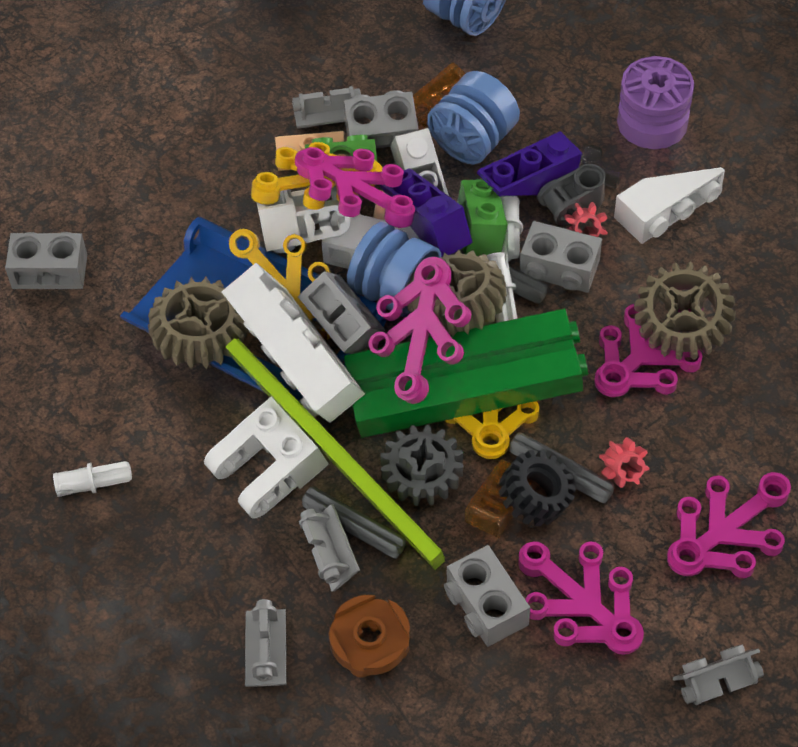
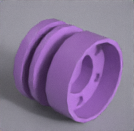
M645 57L631 63L624 71L621 82L617 117L620 133L629 142L641 148L654 150L668 148L679 142L686 134L695 84L691 72L682 63L667 57Z

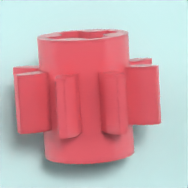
M591 202L588 208H581L578 203H575L576 211L572 215H564L565 220L571 223V227L567 228L568 230L599 237L600 234H608L607 230L601 226V223L606 221L608 217L605 212L595 214L596 205L594 202ZM588 218H590L593 226H586L584 231H582L579 223H586Z
M628 437L623 440V444H615L613 441H609L610 447L606 450L605 454L599 455V458L604 461L606 466L601 471V474L608 480L613 479L614 483L620 488L625 486L626 481L634 482L637 485L640 484L639 478L643 475L644 471L650 469L643 460L648 453L647 450L641 446L635 447V442Z

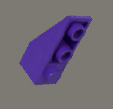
M559 131L478 169L477 174L489 187L493 188V191L498 196L538 195L540 189L548 182L559 179L579 168L582 152Z
M411 168L404 170L400 186L388 187L380 185L384 193L391 197L405 195L412 199L415 206V214L410 227L419 239L439 248L441 257H443L444 252L447 255H451L473 243L463 206Z

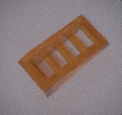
M454 62L413 95L417 121L424 128L428 126L427 115L435 106L429 100L435 98L439 103L443 98L441 93L446 91L449 94L452 86L466 74ZM423 104L428 111L423 114L417 107Z
M503 459L496 465L465 509L466 523L497 538H500L513 516L511 513L515 510L512 506L506 509L503 503L490 498V495L493 494L503 500L507 499V497H500V489L496 487L502 478V474L511 465V463ZM527 479V481H528V483H529V485H530V487H531V485H532V483H533L534 481ZM486 504L499 510L498 514L483 508Z

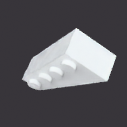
M255 263L222 291L223 295L245 321L243 323L245 327L263 344L261 346L263 352L273 363L277 362L283 371L280 372V375L293 390L298 389L303 395L300 402L314 418L319 414L331 423L365 395L288 290L259 264Z

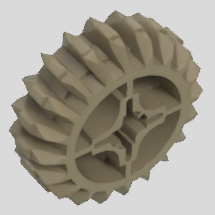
M458 250L453 255H447L444 252L441 259L451 269V283L449 287L458 300L470 309L471 319L463 327L452 325L446 320V307L438 297H436L434 312L452 337L461 331L469 334V330L472 328L482 330L484 322H494L495 314L502 313V306L506 302L507 296L505 277L497 266L496 261H489L486 254L476 256L474 251L462 254ZM435 270L430 272L427 280H430L434 277ZM415 272L411 274L410 281L407 283L406 286H408L411 282L414 281ZM420 296L407 305L410 313L418 308ZM458 309L454 313V320L461 317L462 309Z
M691 261L687 263L686 269H680L679 265L674 262L672 264V272H668L663 267H660L658 269V278L651 275L647 277V287L640 286L638 290V297L640 299L634 302V310L638 312L635 315V324L642 326L639 329L640 336L642 338L650 337L649 347L651 349L662 345L661 354L664 357L671 350H674L678 360L682 359L683 352H690V357L695 360L698 357L699 349L709 355L712 352V344L721 347L724 343L723 335H729L732 331V325L729 322L735 320L736 312L731 309L735 306V298L728 295L730 293V286L728 283L719 284L721 276L718 272L708 277V267L706 265L702 266L699 271H695ZM707 298L714 306L716 312L711 321L705 318V313L701 310L703 302ZM660 300L665 304V309L668 311L666 320L662 324L654 313V309ZM682 330H690V331H692V332H689V333H681V332H679V331H682Z
M190 277L188 284L184 285L176 280L174 290L164 288L162 297H155L153 308H150L148 314V330L155 349L161 350L164 360L173 358L176 366L187 362L191 370L196 363H202L207 370L209 362L215 361L221 365L224 360L223 356L231 357L225 346L234 338L239 339L242 343L245 342L244 337H247L249 330L243 324L245 321L223 295L222 291L225 288L221 280L211 284L207 277L202 282H195Z

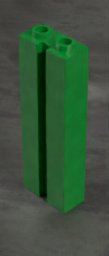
M566 308L485 325L482 330L472 328L469 330V334L464 331L457 332L452 339L462 345L464 355L456 364H448L440 359L437 354L438 345L432 337H429L421 375L428 381L429 391L425 399L417 404L407 403L399 398L395 392L396 378L405 371L410 342L397 344L394 351L387 357H380L371 350L344 356L346 369L365 393L353 404L355 420L361 438L407 429L413 425L416 427L583 391L582 377L589 375L584 353L577 355L576 348L574 347V344L580 343L576 321L569 322ZM451 346L447 349V357H450L454 354L455 346ZM412 379L406 383L405 391L411 388Z

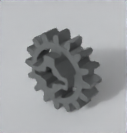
M413 425L410 426V434L407 436L401 431L396 432L397 443L388 440L385 443L386 453H381L380 456L382 466L381 478L382 480H387V490L389 492L398 489L400 501L411 496L415 506H418L421 498H426L430 505H434V496L439 495L446 500L448 498V487L458 489L459 477H463L464 464H462L463 451L457 450V440L455 438L445 441V430L441 429L435 435L431 433L430 425H426L423 432H418L417 428Z

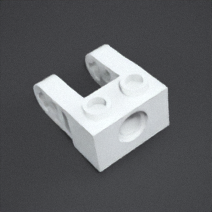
M333 187L331 190L332 200L325 201L324 207L318 210L308 209L303 205L304 190L291 192L290 189L282 190L278 202L269 205L257 203L266 252L273 250L274 253H286L283 249V242L286 237L292 234L301 236L306 243L344 234L350 227L351 217H346L339 213L336 187ZM334 211H336L338 216L343 217L338 219V225L331 226L330 220ZM317 223L320 226L319 230H315V224ZM298 239L291 240L288 245L289 250H294L295 246L301 245V242Z
M272 397L266 400L216 444L204 459L205 466L217 479H224L236 472L262 448L267 453L270 452L276 461L249 484L238 498V503L251 518H258L266 514L297 486L301 489L329 465L319 448Z

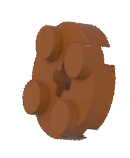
M360 595L343 603L334 614L335 619L329 630L330 647L336 660L343 667L349 669L354 676L364 678L369 675H379L388 672L408 655L410 624L405 612L397 603L389 599L388 602L382 599H375V595ZM369 627L372 632L379 630L381 634L377 636V640L374 642L363 641L361 638L363 637L364 628Z

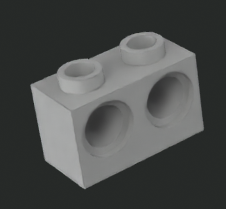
M393 90L384 95L371 97L362 94L344 100L347 137L351 135H367L368 140L375 139L376 149L390 147L395 136L419 130L412 91L402 92L400 90ZM399 113L404 115L405 118L395 120L390 115ZM365 117L370 119L371 122L360 124L356 120Z
M533 221L520 253V272L538 281L563 286L568 290H579L589 293L600 261L602 238Z
M10 233L5 270L11 288L83 289L88 254L82 233Z
M324 271L298 296L344 353L354 354L363 352L369 346V339L374 333L385 331L384 327L340 275Z
M489 545L447 566V583L444 584L446 594L454 605L460 604L466 613L464 619L468 629L474 637L480 635L487 647L529 625L530 606ZM472 578H476L481 580L483 583L479 585H469L465 581ZM495 609L504 614L500 617H491L486 612Z

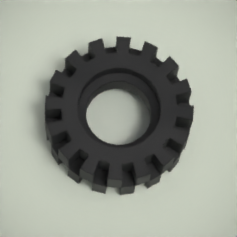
M528 450L525 454L521 453L518 455L499 480V486H502L499 490L500 497H507L503 502L506 509L512 506L515 510L511 514L515 518L521 514L524 516L523 523L529 524L534 520V526H541L543 523L549 525L556 520L573 501L575 496L572 494L576 491L575 485L570 484L574 479L572 474H564L567 466L564 463L558 466L555 463L557 457L551 455L547 459L545 458L546 452L541 450L536 455L534 450ZM527 479L538 483L544 489L547 497L536 493L530 487Z

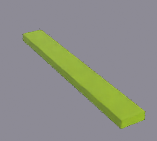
M236 338L225 346L236 363L269 397H272L322 453L387 521L405 537L408 543L434 570L440 567L445 562L442 550L251 351Z

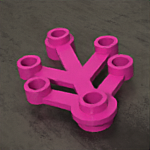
M309 147L296 154L295 165L297 172L302 177L309 179V196L318 201H325L330 198L332 183L324 178L326 176L335 181L339 197L338 211L340 214L346 217H355L360 214L362 200L353 193L354 191L385 208L384 219L389 225L405 228L413 223L415 206L411 198L405 195L391 197L371 186H400L404 170L400 166L388 164L383 166L382 172H365L373 168L375 157L374 153L367 149H357L354 151L353 156H328L319 148ZM339 168H355L358 171H343Z
M429 257L421 261L415 270L413 282L394 297L385 295L379 299L376 305L378 314L386 320L393 321L400 317L405 306L420 296L417 309L387 333L376 332L369 339L370 350L380 357H387L394 351L397 344L412 333L405 371L395 381L397 396L410 404H417L423 401L429 391L428 381L421 375L429 333L438 345L437 354L439 358L446 363L456 364L464 355L462 345L452 339L434 312L436 297H438L446 307L445 318L452 325L463 327L471 319L470 309L458 300L449 287L451 283V269L449 265L439 257ZM435 270L434 277L430 280H427L430 272ZM393 303L392 311L386 313L385 309L388 304ZM458 309H462L461 317L454 320V313ZM386 339L384 348L378 350L379 342ZM451 346H455L454 354L450 357H447V349ZM412 379L411 388L405 391L406 383Z
M632 304L624 312V324L629 328L630 355L620 362L618 348L621 345L622 332L616 326L609 325L603 327L600 331L599 344L604 349L605 363L595 373V386L600 393L609 397L622 396L630 388H655L660 394L668 395L673 393L677 387L678 376L674 371L670 369H662L657 373L635 371L642 365H679L686 372H696L701 367L702 353L698 350L696 361L688 362L685 358L690 357V352H683L682 359L678 360L674 350H671L664 357L660 350L662 345L651 349L649 347L650 337L645 341V338H642L639 333V329L642 326L636 325L635 319L630 317V315L638 313L634 310V304ZM606 336H613V337H615L616 339L613 340V341H610V340H607L605 337H606ZM610 379H615V380H617L618 382H617V383H612V382H609L608 380H610ZM662 379H668V380H670L672 383H671V384H663V383L660 382V380H662Z
M776 472L765 474L760 480L757 490L758 494L726 518L725 503L730 483L723 476L716 475L710 477L705 488V494L709 499L708 531L698 539H696V521L700 517L701 504L694 497L682 498L678 503L676 512L678 519L681 521L680 539L671 544L667 553V562L670 568L682 576L697 575L706 567L731 570L738 578H748L753 574L756 566V559L753 554L748 551H739L734 555L712 552L710 550L718 544L757 547L768 556L780 554L785 538L779 530L753 531L739 528L767 507H779L786 503L791 490V484L787 477ZM717 485L722 487L724 491L715 492L711 487ZM767 491H775L779 496H772ZM691 507L695 510V513L688 514L682 508ZM774 539L779 545L770 546L765 540ZM683 555H688L694 561L686 562L680 559V557ZM745 561L750 567L741 568L736 562Z
M534 541L523 545L519 551L518 559L520 570L530 577L543 575L569 598L547 599L542 593H530L525 598L528 605L533 602L543 605V608L540 610L530 608V619L541 620L544 617H591L600 625L578 626L572 619L562 618L554 625L553 637L557 644L571 646L574 643H605L610 650L621 655L632 653L641 646L644 637L643 627L637 619L630 616L629 591L632 588L633 574L629 569L616 567L609 574L608 586L614 592L613 614L601 604L599 566L603 559V549L598 543L586 542L579 550V562L583 566L584 588L550 560V551L544 544ZM586 552H594L598 557L588 559L584 554ZM539 553L541 554V557L538 559H532L528 556V554ZM623 577L627 580V583L623 585L617 584L614 578ZM562 628H568L573 634L565 637L558 631ZM618 629H626L631 634L627 637H622L616 631Z

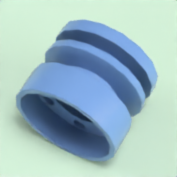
M423 0L427 10L442 19L450 20L452 25L462 28L463 32L472 36H477L488 29L498 17L506 0Z
M471 71L467 72L452 87L449 94L445 95L427 115V125L432 137L445 152L460 162L474 165L481 163L499 141L517 124L520 110L516 99L498 79L485 72Z
M380 221L367 231L356 247L347 272V284L354 293L364 295L370 301H376L385 295L394 297L406 287L410 281L411 274L415 272L421 261L429 257L441 258V252L439 248L419 238L413 237L409 240L405 231L395 229L394 226ZM388 304L386 309L392 311L394 304ZM407 306L402 309L401 317H407L410 314Z

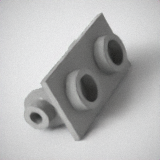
M349 86V88L330 90V96H323V92L298 94L299 97L292 98L297 129L345 122L344 100L361 95L360 88L353 89V86Z
M331 504L322 513H316L314 509L304 510L300 514L299 525L304 530L308 543L314 544V548L311 551L319 569V577L325 579L331 591L335 592L360 569L335 506Z
M258 600L256 607L252 611H246L245 687L287 685L286 609H276L272 606L271 600Z
M743 644L720 651L721 660L708 664L706 658H701L682 665L684 673L673 676V680H684L686 687L681 688L684 701L687 704L693 702L695 705H699L702 702L724 695L719 679L724 678L729 692L757 684L758 678L763 677L764 673L760 663L752 661L751 655L760 653V650L758 648L745 651Z

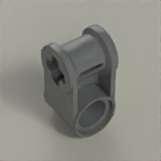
M594 164L582 165L563 177L545 184L540 189L537 200L541 205L547 206L553 213L554 222L558 226L568 225L570 223L565 220L564 215H572L576 211L575 203H578L581 208H588L589 204L594 202L596 209L603 204L605 198V172L601 167Z

